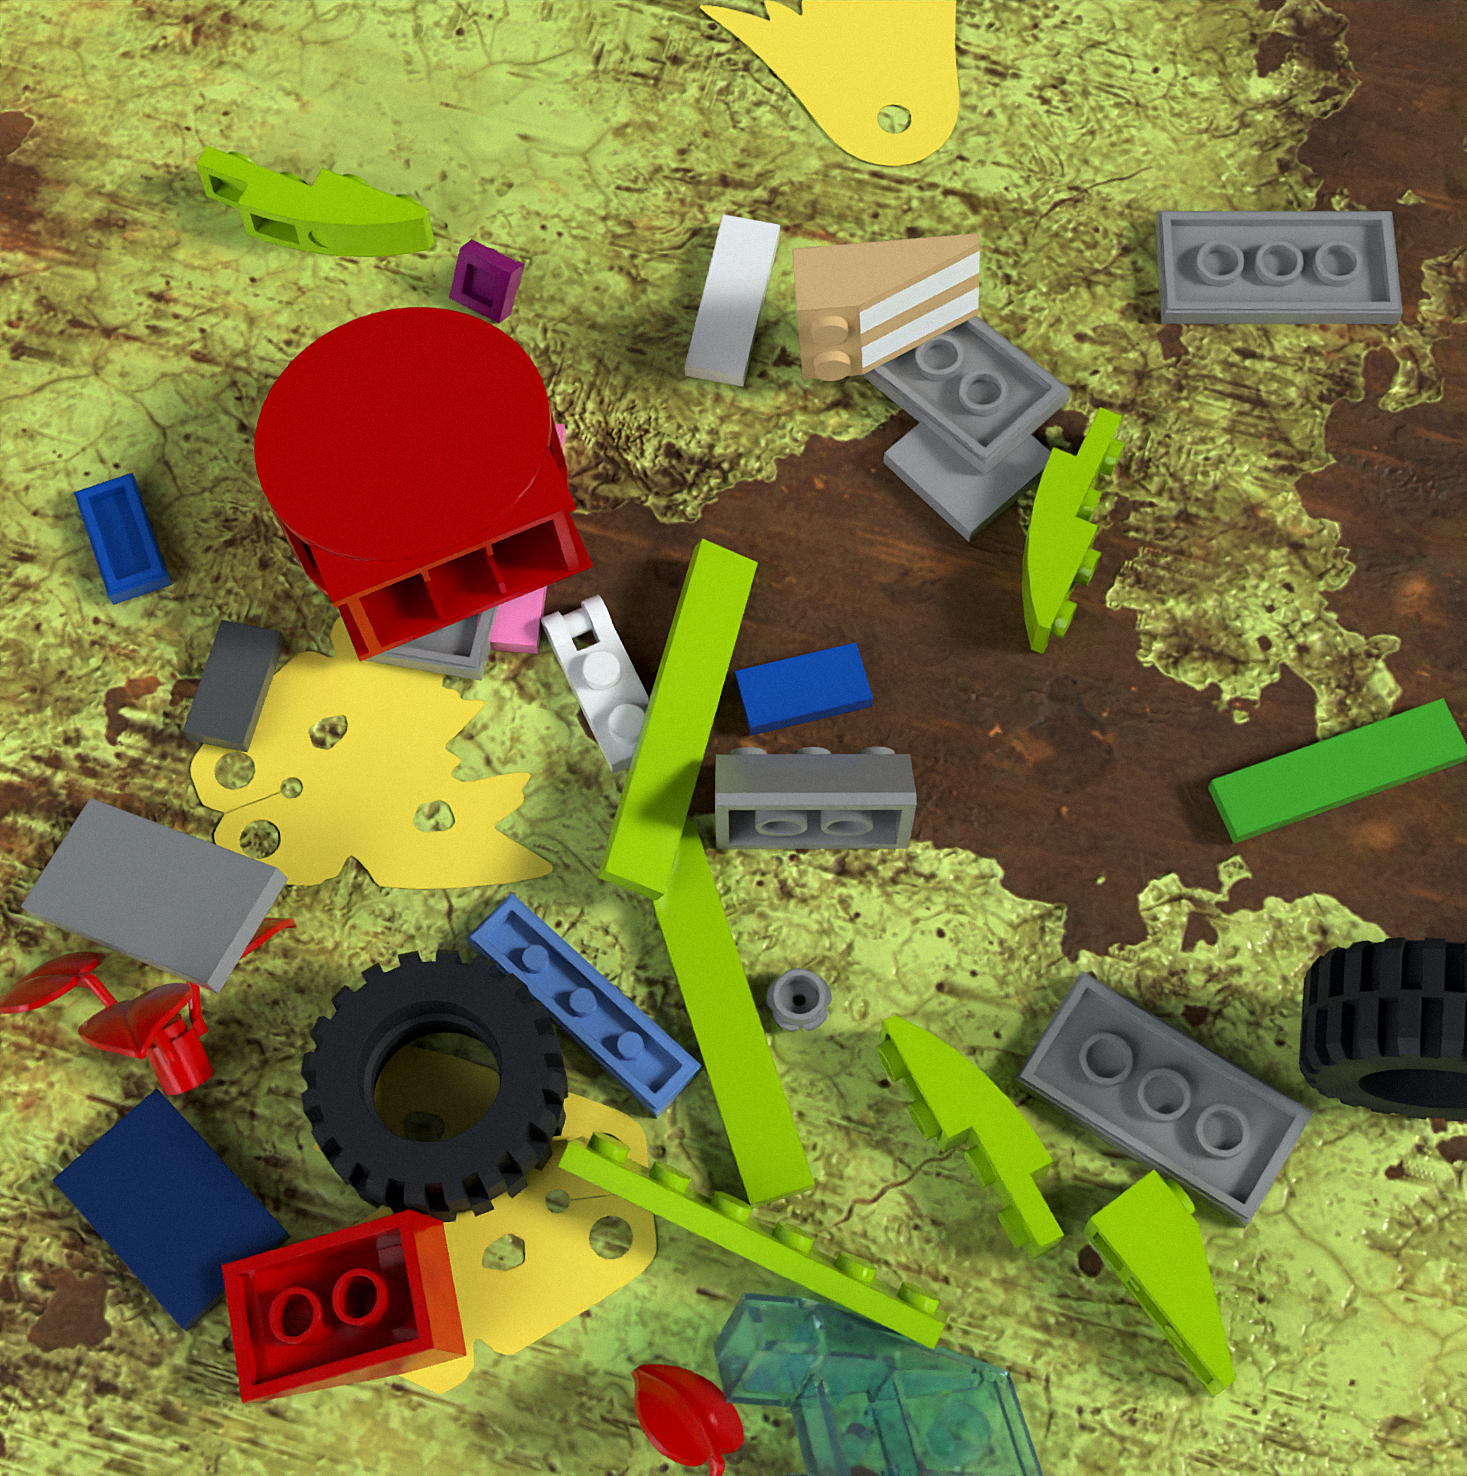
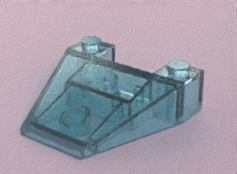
M755 1293L742 1294L713 1344L726 1403L790 1407L807 1474L787 1473L786 1476H1044L1008 1370L938 1345L935 1346L934 1350L886 1326L808 1298Z

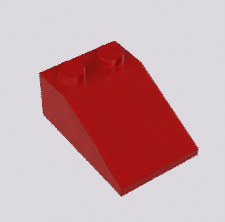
M409 1209L222 1265L242 1403L251 1404L405 1374L467 1356L442 1220Z

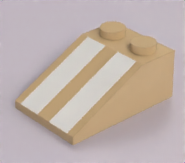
M979 233L792 249L803 380L819 378L825 381H836L846 376L864 375L978 315Z

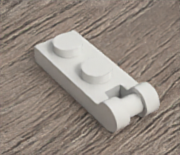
M596 594L582 600L581 608L563 616L559 611L542 617L541 623L612 774L630 767L649 703V697L612 624L601 596ZM592 631L597 643L577 651L572 638Z

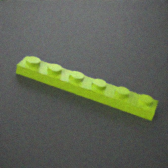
M593 1132L590 1139L580 1136L569 1141L558 1167L930 1349H935L949 1314L937 1308L940 1299L933 1293L909 1282H902L900 1289L874 1278L877 1268L862 1258L840 1251L837 1259L814 1249L812 1244L815 1238L804 1230L782 1221H777L773 1229L749 1217L753 1208L734 1196L716 1191L713 1198H710L689 1188L688 1185L691 1177L670 1165L654 1161L650 1169L627 1158L630 1148L610 1136Z

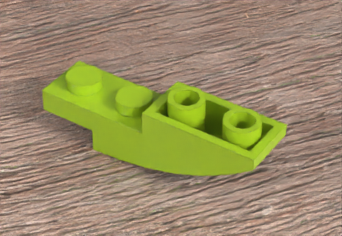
M210 146L205 147L196 162L206 196L239 209L247 235L279 246L334 256L379 257L430 250L435 241L428 208H425L420 202L408 195L397 194L394 196L371 187L364 179L353 174L340 175L322 168L314 183L310 186L293 173L281 172L279 174L256 165L253 160L242 153L235 151L225 153Z
M1099 407L1076 456L1053 447L1042 473L1033 504L1022 562V600L1024 620L1031 650L1040 654L1044 653L1052 634L1060 638L1064 637L1078 605L1069 600L1076 583L1088 586L1101 556V552L1092 549L1098 525L1090 522L1102 495V492L1095 490L1094 487L1101 473L1110 477L1113 475L1125 447V442L1116 439L1122 416L1102 407Z
M895 1014L884 1019L879 1037L882 1043L876 1046V1052L889 1078L893 1082L902 1078L914 1102L908 1104V1110L921 1136L926 1141L934 1137L943 1153L967 1141L970 1149L964 1151L966 1162L978 1184L982 1188L991 1184L1003 1206V1209L997 1212L999 1221L1015 1248L1025 1245L1032 1260L1057 1248L1064 1234L1035 1184V1181L1047 1175L1054 1161L1030 1124L1011 1100L979 1068L956 1049L927 1030Z

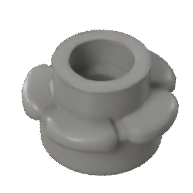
M802 968L788 970L778 980L773 981L768 988L766 998L768 1007L773 1009L772 1017L774 1022L781 1028L791 1032L797 1031L798 1028L811 1031L821 1026L828 1016L826 1007L832 1001L831 990L826 981L819 978L813 972ZM800 995L805 998L806 1002L803 1006H796L793 1003V998Z

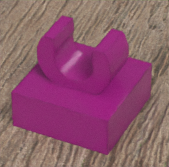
M471 239L460 247L449 298L497 323H501L511 315L516 291L520 286L524 264Z

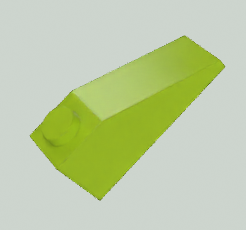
M1153 1169L1093 1215L1082 1232L1214 1398L1236 1381L1199 1224L1191 1215L1195 1212V1207L1187 1193L1177 1182L1170 1178L1164 1182L1155 1169Z

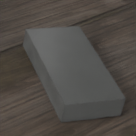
M221 620L183 729L187 740L248 753L285 643L281 631Z

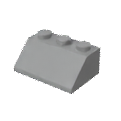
M742 747L731 750L729 755H716V849L909 848L916 810V789L910 754H895L894 750L886 747H868L859 750L857 754H831L829 750L821 747H804L795 750L793 754H767L765 750L760 748Z

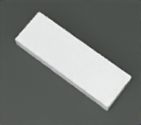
M722 215L685 362V376L744 386L779 242V224Z

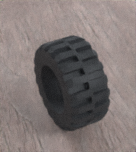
M1405 937L1386 938L1384 942L1374 943L1365 940L1354 942L1349 948L1339 946L1328 950L1325 956L1320 955L1306 972L1303 989L1299 1066L1311 1088H1317L1319 1094L1327 1098H1338L1342 1104L1352 1107L1362 1106L1370 1108L1372 1112L1387 1115L1391 1113L1407 1115V1118L1425 1120L1426 1118L1445 1119V1121L1465 1122V1119H1467V940L1465 943L1446 941V938L1425 937V940H1407Z
M438 949L436 960L430 962H422L418 950L399 954L400 967L383 972L378 962L362 971L361 973L366 984L355 992L344 985L331 999L337 1011L330 1020L325 1016L318 1017L310 1033L316 1044L315 1051L307 1052L303 1055L301 1075L307 1083V1089L301 1093L304 1114L312 1125L313 1130L311 1133L336 1173L346 1185L350 1184L356 1190L361 1199L378 1209L385 1205L391 1208L394 1214L410 1209L422 1214H431L433 1218L443 1222H456L457 1211L471 1208L475 1217L494 1210L491 1200L504 1192H507L512 1199L528 1186L525 1176L533 1167L542 1171L553 1154L550 1143L553 1136H561L566 1119L563 1107L564 1099L568 1098V1079L559 1040L553 1030L550 1016L541 1001H533L530 997L528 986L513 973L505 977L499 975L496 962L477 955L473 958L471 965L462 963L458 950ZM444 1032L463 1034L484 1043L497 1061L500 1073V1088L488 1112L473 1127L446 1140L418 1142L401 1138L384 1125L375 1107L374 1092L384 1066L398 1050L417 1038Z

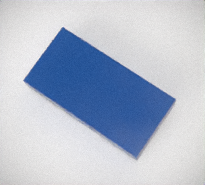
M133 473L74 492L108 597L113 605L172 585Z
M856 642L735 671V682L750 736L872 707L873 696Z

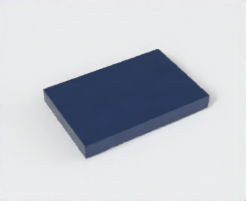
M158 1088L52 1180L176 1323L186 1332L226 1297L222 1265L278 1249L291 1237Z

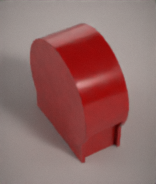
M406 307L372 313L338 326L318 338L289 363L270 389L257 421L254 438V457L258 478L299 566L309 580L331 599L334 608L338 607L360 662L593 567L592 561L570 516V512L577 510L569 492V474L566 459L541 375L523 348L494 325L466 313L433 307Z

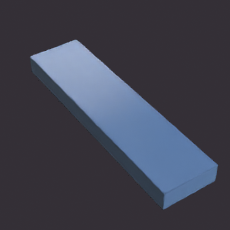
M513 893L466 938L468 946L479 956L496 962L501 976L505 977L513 973L528 986L530 997L533 1001H541L550 1016L551 1022L656 1119L702 1072V1065Z

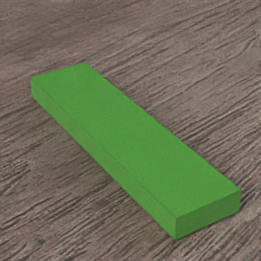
M1444 698L1218 777L1211 780L1208 789L1233 844L1463 763L1467 760V744Z

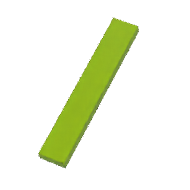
M703 538L694 547L597 876L600 879L656 901L665 895L758 562Z
M694 819L687 820L683 827L665 895L657 901L651 898L650 900L748 1204L752 1208H756L813 1190L815 1183Z

